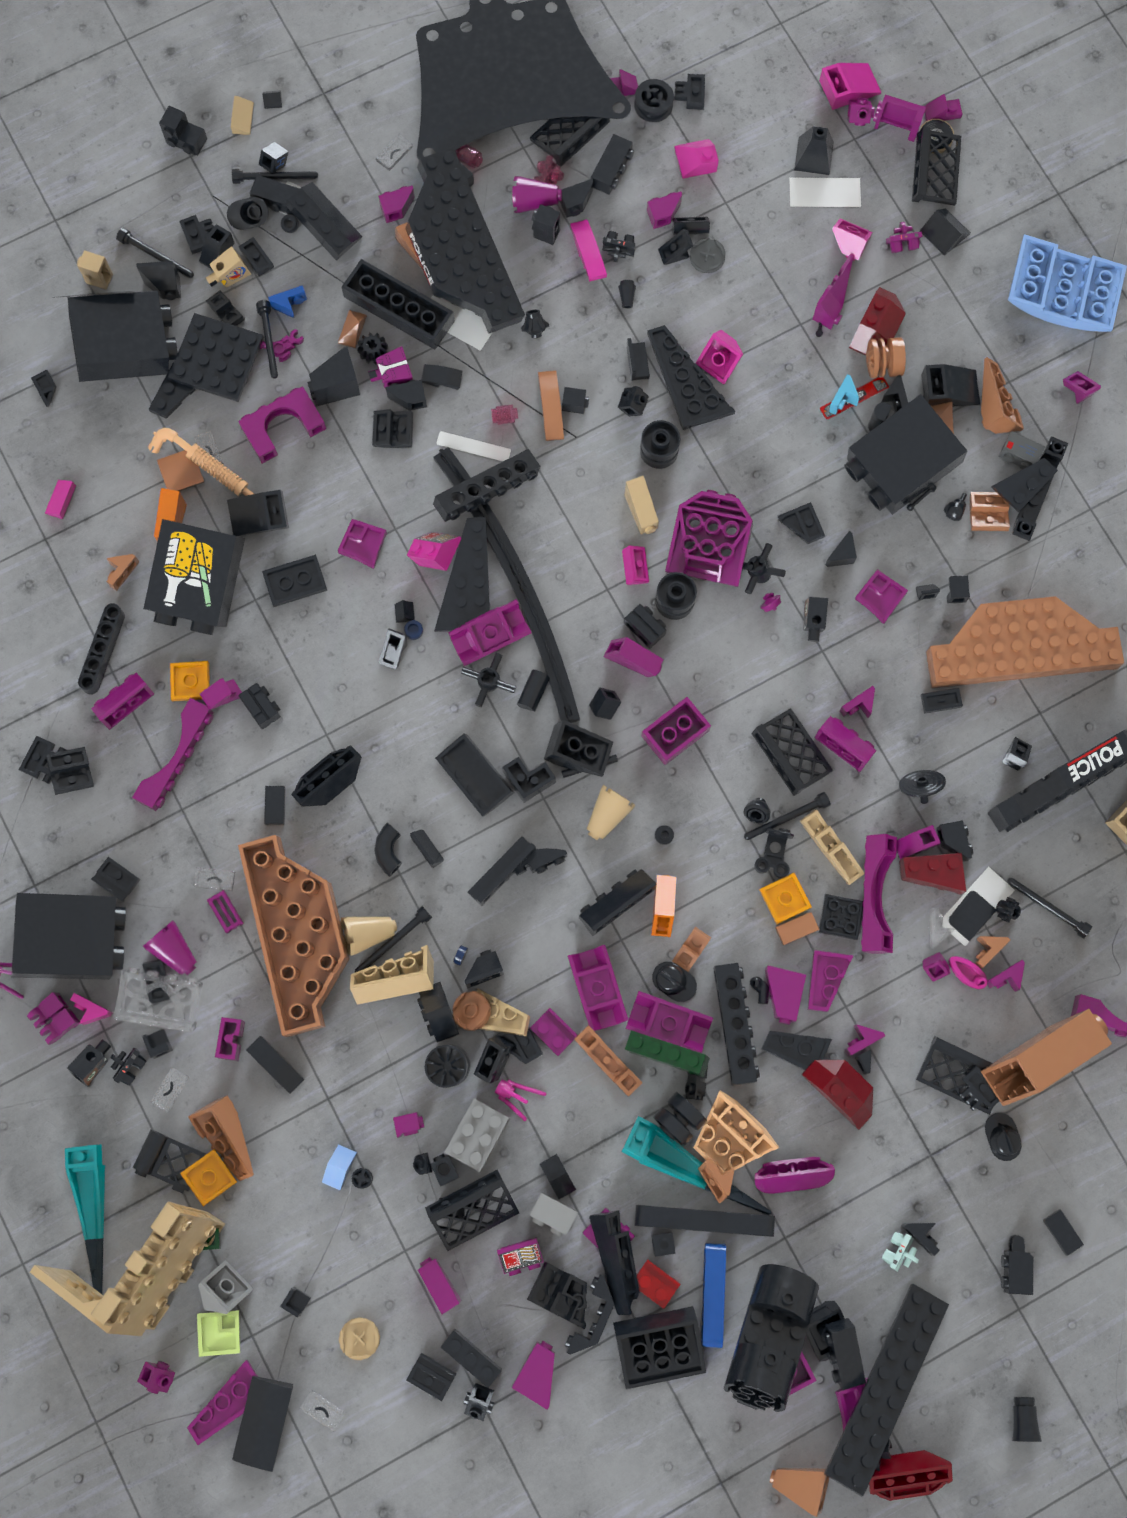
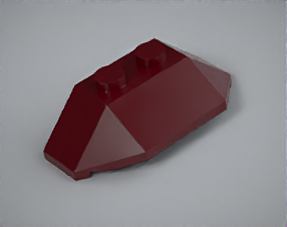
M881 287L878 288L849 346L850 349L866 355L870 339H876V341L883 339L886 346L888 338L895 337L906 315L896 294Z
M814 1060L801 1074L858 1130L872 1116L874 1087L846 1060Z
M926 1450L891 1455V1459L882 1458L880 1471L875 1469L870 1480L869 1492L872 1495H877L889 1501L931 1495L941 1489L946 1483L949 1484L953 1481L952 1464L950 1461Z

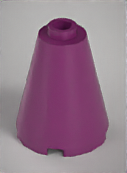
M521 176L514 177L513 181H517L516 186L512 187L513 207H517L514 213L536 210L540 204L543 206L558 205L559 201H562V189H559V186Z
M173 920L142 946L181 975L184 973L189 975L196 968L194 964L197 961Z

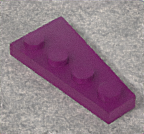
M248 1360L241 1365L187 1427L197 1445H200L243 1414L252 1376H257Z

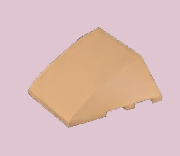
M720 1090L709 1112L707 1122L704 1124L693 1148L705 1160L711 1158L719 1167L721 1175H724L733 1169L736 1170L778 1149L779 1146L767 1129L737 1100Z

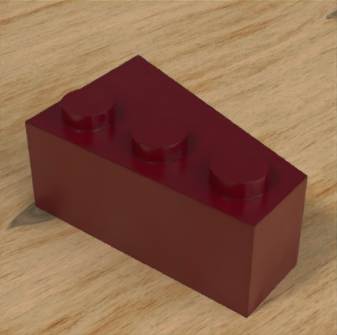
M962 853L903 857L899 861L902 881L930 886L959 895L967 892Z

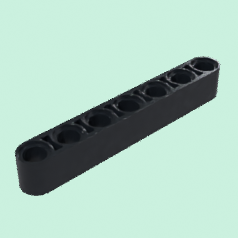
M636 1205L634 1226L774 1237L775 1216Z

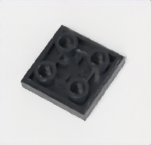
M825 894L818 933L858 940L863 901Z

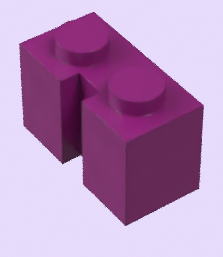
M221 1017L215 1058L239 1061L241 1045L237 1044V1038L243 1037L245 1021Z

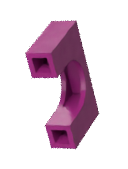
M303 386L291 390L289 394L283 397L276 398L267 406L259 407L252 414L244 415L238 421L262 464L278 456L275 446L267 435L268 426L274 418L280 415H292L298 418L310 438L326 430L322 417Z

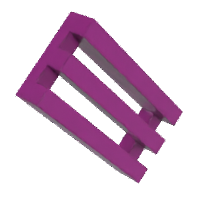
M224 890L207 899L227 934L239 925L244 924ZM221 896L225 899L237 922L234 923L220 899ZM214 900L217 901L223 913L225 914L227 920L229 921V927H227L219 911L214 905Z

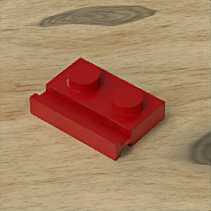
M648 1259L637 1273L640 1292L663 1309L681 1285Z

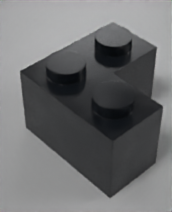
M168 106L159 122L166 143L171 147L182 149L187 154L192 153L198 156L207 140L205 130L189 123L185 112Z
M517 757L502 767L503 773L523 803L556 783V777L546 762L529 772L521 759Z
M441 982L433 984L432 990L419 992L420 998L417 1001L422 1010L421 1014L424 1022L429 1021V1025L426 1026L430 1037L434 1035L438 1043L459 1035Z

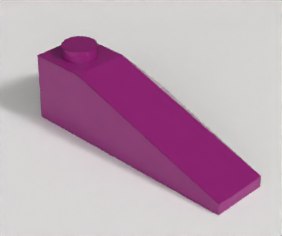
M851 254L841 267L838 275H835L831 285H828L819 299L812 320L822 323L823 326L830 330L834 324L838 325L843 317L841 311L853 261Z

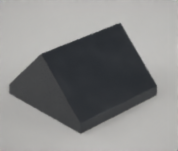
M946 208L936 210L920 229V232L922 231V234L944 256L971 233Z

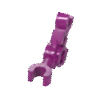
M297 329L291 331L289 337L286 335L280 341L273 342L275 356L279 357V362L286 361L291 357L290 350L295 348V344L303 343V336L298 339L294 338L298 334ZM264 340L261 344L260 349H266V343Z

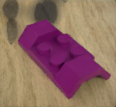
M517 599L466 622L464 625L448 633L461 662L466 666L532 632L525 622Z
M601 945L592 950L568 955L588 1025L594 1031H598L628 1021L606 946Z
M638 991L625 1029L702 1053L713 1017Z

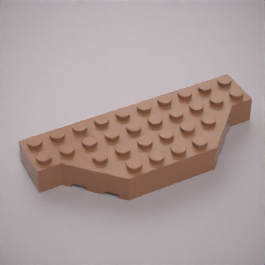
M1056 596L980 604L950 644L930 646L926 651L932 688L1114 670L1124 664L1118 627L1099 629Z
M277 835L240 844L238 848L282 1036L290 1037L325 1027L321 1007L350 959L332 884L285 857L281 838Z

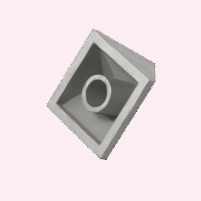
M226 1260L198 1284L204 1310L228 1314L253 1291V1288Z

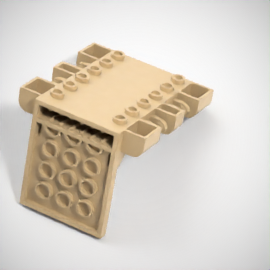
M167 1202L150 1226L153 1232L140 1251H133L125 1263L128 1269L115 1288H108L104 1295L100 1294L71 1270L34 1265L30 1273L107 1334L142 1336L146 1329L154 1330L170 1307L167 1303L168 1296L179 1286L180 1282L186 1283L194 1272V1269L191 1268V1262L195 1256L202 1252L204 1246L208 1247L212 1244L215 1235L209 1244L205 1241L214 1234L216 1228H219V1232H221L225 1223L209 1212Z

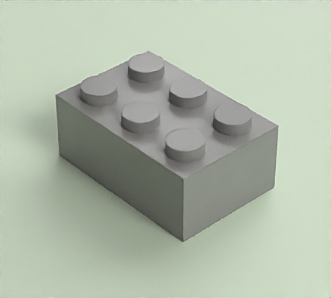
M473 1099L444 1153L481 1172L510 1118Z
M541 1192L530 1216L533 1217L532 1222L542 1227L545 1223L551 1227V1232L561 1237L562 1233L567 1235L578 1212Z

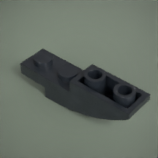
M551 848L536 849L515 873L517 876L527 871L526 868L528 867L532 874L535 872L537 874L543 873L548 870L547 866L552 864L556 866L565 862L567 852L566 850Z

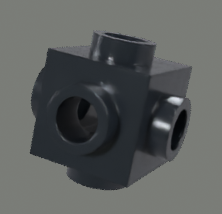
M638 386L624 388L618 408L629 417L642 416L649 396Z
M475 1383L472 1392H467L463 1404L467 1406L464 1414L473 1419L484 1421L486 1413L490 1415L495 1402L491 1400L495 1390Z

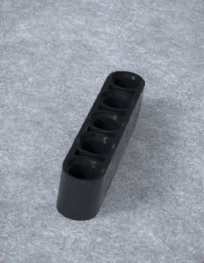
M110 603L104 608L78 679L80 688L90 695L98 692L125 619L124 612L115 603ZM118 611L117 616L111 617L112 612ZM112 628L111 633L104 635L105 630ZM106 646L104 651L98 652L99 647ZM95 663H99L97 669H91ZM88 681H93L90 687H85Z

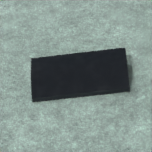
M465 733L435 757L482 817L515 793Z
M252 1376L232 1460L250 1467L273 1472L293 1390L292 1383Z

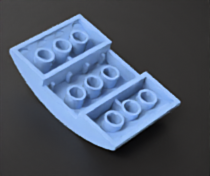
M1024 234L1008 301L1022 311L1053 324L1079 330L1111 332L1114 326L1127 266L1094 255L1091 258L1070 253L1058 249V244Z

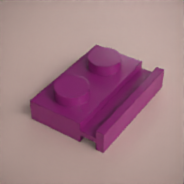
M551 1008L530 1027V1030L557 1056L577 1036Z

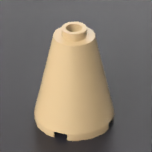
M605 785L600 789L587 826V830L590 831L588 835L596 840L599 838L604 839L635 807V804L632 802L628 805L630 801L609 788L606 791L607 787Z
M390 917L341 918L345 942L350 956L356 955L393 937L394 932L397 931L396 922L391 920Z

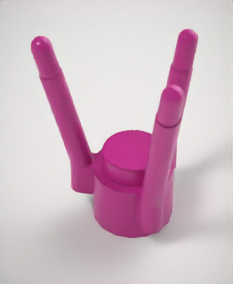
M502 1079L495 1090V1094L499 1095V1100L503 1101L522 1120L526 1121L527 1118L506 1098L514 1097L527 1104L528 1100L514 1093L515 1088L546 1096V1092L515 1083L511 1080L505 1081Z

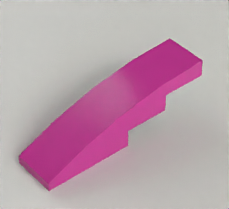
M588 220L570 223L578 254L581 257L584 269H586L589 282L606 278V269Z

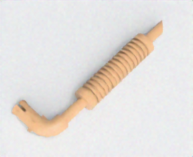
M162 428L153 433L154 437L148 446L150 451L154 446L152 453H159L161 446L167 439L171 442L174 441L187 451L186 457L195 462L196 465L198 464L199 467L201 466V469L207 471L208 474L210 473L213 478H216L217 481L219 480L220 483L222 482L225 487H228L229 490L231 489L232 492L234 491V494L237 496L241 494L245 496L254 494L247 488L248 483L245 480L242 481V478H239L238 475L236 476V473L233 474V471H230L226 466L224 467V464L218 462L219 460L215 457L212 458V455H209L205 450L203 451V448H200L198 444L195 443L191 446L179 437L176 431L170 428Z

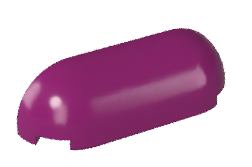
M820 1157L768 1162L763 1164V1167L755 1173V1185L761 1192L769 1194L820 1188L834 1178L835 1168L831 1163L828 1164L820 1160Z

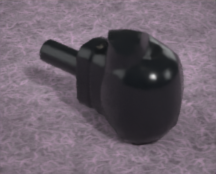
M963 493L960 499H955L945 506L944 512L946 517L953 521H960L966 507L964 502L967 496L966 493Z

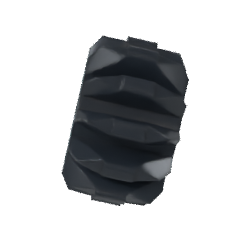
M369 332L368 337L363 335L362 340H358L359 347L357 352L362 360L366 359V363L369 364L373 361L376 365V358L387 353L388 344L385 343V338L380 337L378 333L372 336V333Z

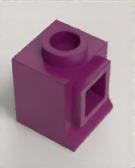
M417 1112L393 1117L397 1138H400L403 1134L404 1136L418 1134V1130L424 1128L423 1117L419 1116Z

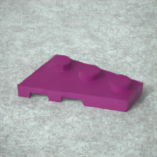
M813 951L807 1010L829 1011L854 955Z

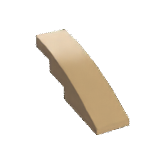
M813 810L800 820L813 841L848 885L865 874L844 842L839 840L818 810Z

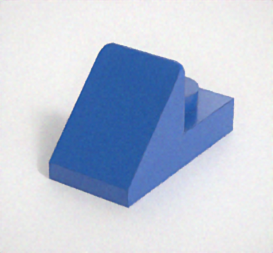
M302 285L270 296L268 299L272 309L295 318L291 305H299L307 300Z

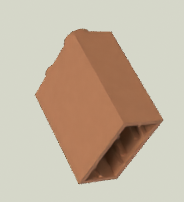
M1090 1009L1084 1010L1049 1026L983 1069L981 1073L1002 1106L1038 1094L1112 1045L1107 1037V1025L1101 1017L1092 1014Z

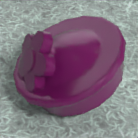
M774 593L765 594L763 597L765 602L760 608L765 612L777 610L776 607L781 604L780 595L774 596Z

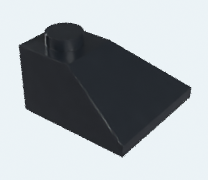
M173 261L136 263L144 284L152 291H158V295L162 299L174 300L181 298L180 276Z
M486 950L480 953V957L476 958L464 981L467 989L504 975L496 951Z

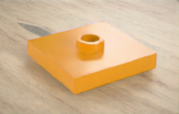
M209 661L170 663L171 701H188L190 698L203 700L200 693L210 686Z
M795 873L759 889L776 925L812 908Z
M215 1149L180 1173L203 1207L237 1183Z

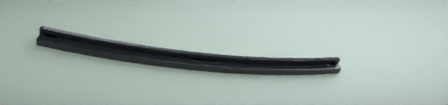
M449 447L444 450L440 449L439 453L433 457L453 487L471 478ZM488 503L480 504L471 511V514L474 518L486 517L487 541L504 570L530 627L546 674L550 677L549 683L560 721L565 720L570 723L580 721L561 654L532 583Z

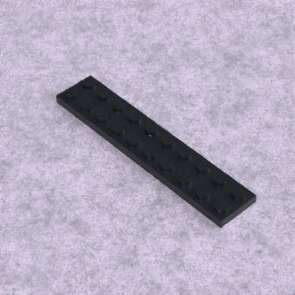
M911 1284L824 1472V1475L861 1497L865 1494L949 1306L948 1303L915 1284Z

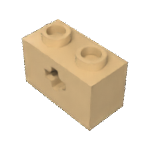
M84 250L82 256L78 258L77 266L85 282L107 290L113 273L106 258Z

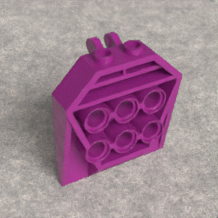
M707 490V492L701 491L680 504L665 572H680L689 577L739 587L753 528V520L739 498H736L733 494L726 493L725 495H720L714 490ZM698 520L700 524L697 527H691V522ZM711 524L718 525L715 531H710L708 528ZM729 528L737 530L733 535H729L726 532ZM687 542L695 543L691 549L685 548ZM707 545L713 547V550L709 553L703 551ZM725 549L732 551L727 557L721 554Z

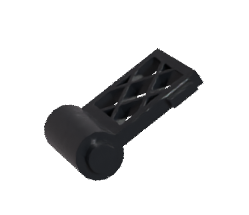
M150 1129L133 1168L136 1169V1174L145 1178L147 1174L172 1184L173 1190L183 1194L184 1190L189 1191L190 1187L188 1184L186 1186L179 1183L176 1174L189 1167L185 1155L195 1153L202 1158L206 1153ZM172 1143L179 1146L181 1155L170 1159L167 1150ZM182 1148L188 1150L189 1152L184 1153ZM165 1155H166V1157H167L168 1160L162 1162L163 1159H164V1157H165ZM182 1157L186 1168L175 1172L171 1161ZM169 1162L172 1174L167 1176L158 1174L160 1165ZM174 1176L175 1181L168 1177Z

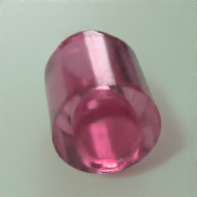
M469 144L463 145L456 150L458 159L472 169L481 165L483 161L482 153Z
M513 404L495 406V408L491 409L493 424L515 423V419H518L517 408H513Z

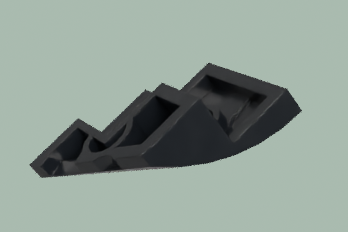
M544 1262L527 1300L583 1329L586 1328L585 1309L587 1308V1301L585 1296L587 1294V1282Z

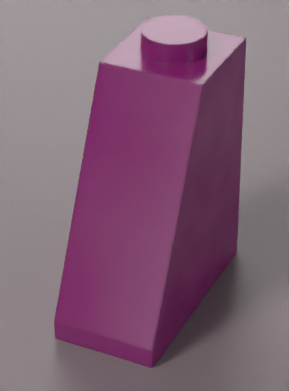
M628 637L611 640L603 656L646 677L658 675L664 660Z
M768 965L765 968V975L769 986L774 1018L779 1019V1023L790 1025L791 1022L794 1023L797 1020L806 975Z
M429 1257L420 1263L421 1268L418 1269V1272L440 1313L444 1314L458 1305L462 1300L437 1258L432 1260Z
M537 1341L515 1379L512 1388L548 1410L550 1406L555 1352L552 1350L553 1346L545 1341L539 1343Z

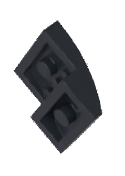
M391 409L374 411L373 447H412L413 412L411 410L393 412Z
M85 747L46 754L55 795L94 787Z

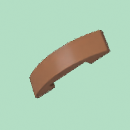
M556 370L538 372L546 441L564 439Z
M589 1025L574 1038L588 1056L628 1097L643 1083Z

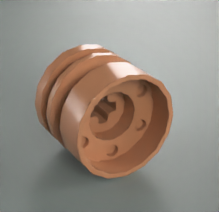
M902 337L888 338L886 346L883 339H878V341L876 339L869 340L866 364L870 378H877V375L880 378L884 377L886 369L889 377L904 375L906 352Z

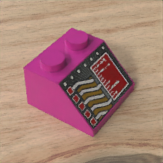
M437 532L427 533L413 540L407 556L419 566L447 571L461 541V537Z

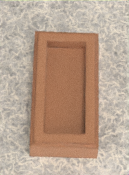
M809 912L779 925L775 929L784 946L818 931L819 927L812 912Z

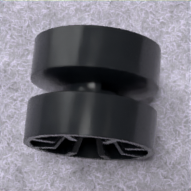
M657 420L644 428L641 436L640 455L648 466L663 469L675 462L681 440L676 426L668 421Z
M680 572L665 575L657 586L655 604L659 613L671 620H679L689 615L694 607L697 595L694 581L688 575Z
M438 1046L431 1050L426 1057L424 1066L426 1076L430 1082L438 1087L449 1088L457 1086L467 1078L470 1072V1059L467 1053L458 1046Z
M675 1092L667 1101L674 1115L662 1107L653 1118L660 1125L659 1128L669 1138L685 1146L693 1137L687 1126L689 1125L699 1131L707 1122V1119L681 1094Z

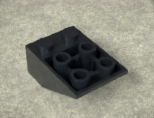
M947 364L925 365L921 374L924 399L930 406L952 402V407L980 405L976 370Z
M282 490L261 492L227 500L234 536L289 528Z

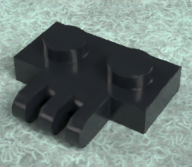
M688 74L687 81H676L674 99L676 101H686V109L704 110L705 74Z
M196 215L180 220V225L192 255L201 252L206 237L214 227L212 220L206 219L199 222Z
M974 1066L962 1078L968 1087L959 1095L961 1099L969 1095L964 1101L967 1105L973 1100L975 1101L970 1107L972 1111L976 1110L983 1102L989 1109H992L999 1102L978 1066Z

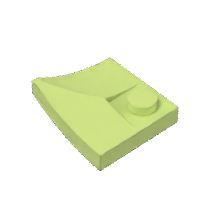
M239 1310L230 1311L228 1314L218 1312L197 1314L199 1357L240 1353Z

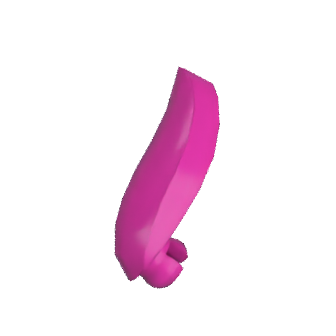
M959 956L949 958L948 962L951 970L962 983L974 989H983L987 986L988 980L985 973L974 962Z

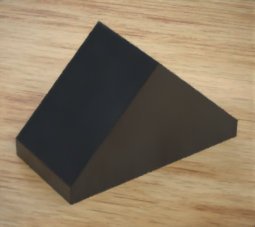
M851 531L846 534L829 556L825 564L827 567L854 564L857 556Z

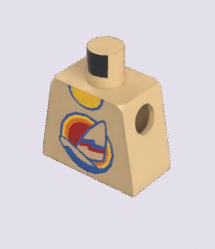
M231 246L210 263L214 272L207 276L206 279L211 287L220 281L225 287H229L251 275V272Z

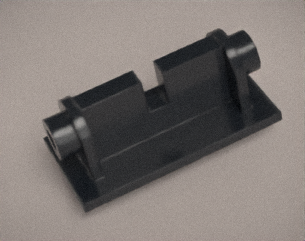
M708 1066L704 1077L687 1072L688 1079L685 1085L686 1099L703 1101L706 1093V1083L700 1082V1078L707 1079Z

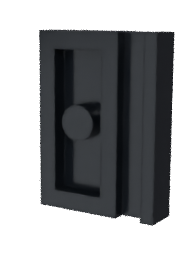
M109 856L97 870L95 876L91 878V880L122 902L125 901V898L141 880Z
M421 1352L406 1381L442 1402L457 1373Z

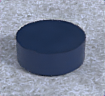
M411 620L405 624L404 632L407 638L417 640L422 636L423 627L419 621Z
M462 945L459 947L453 960L454 964L461 966L468 951L467 947Z

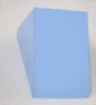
M338 1144L327 1164L322 1183L341 1190L357 1152Z

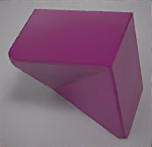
M940 952L922 961L923 969L933 982L950 974L949 964Z

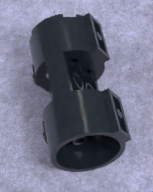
M766 1264L759 1268L724 1384L725 1392L731 1391L733 1398L738 1403L755 1410H765L766 1408L773 1407L775 1412H781L786 1409L819 1290V1285L814 1279L796 1269L776 1264Z

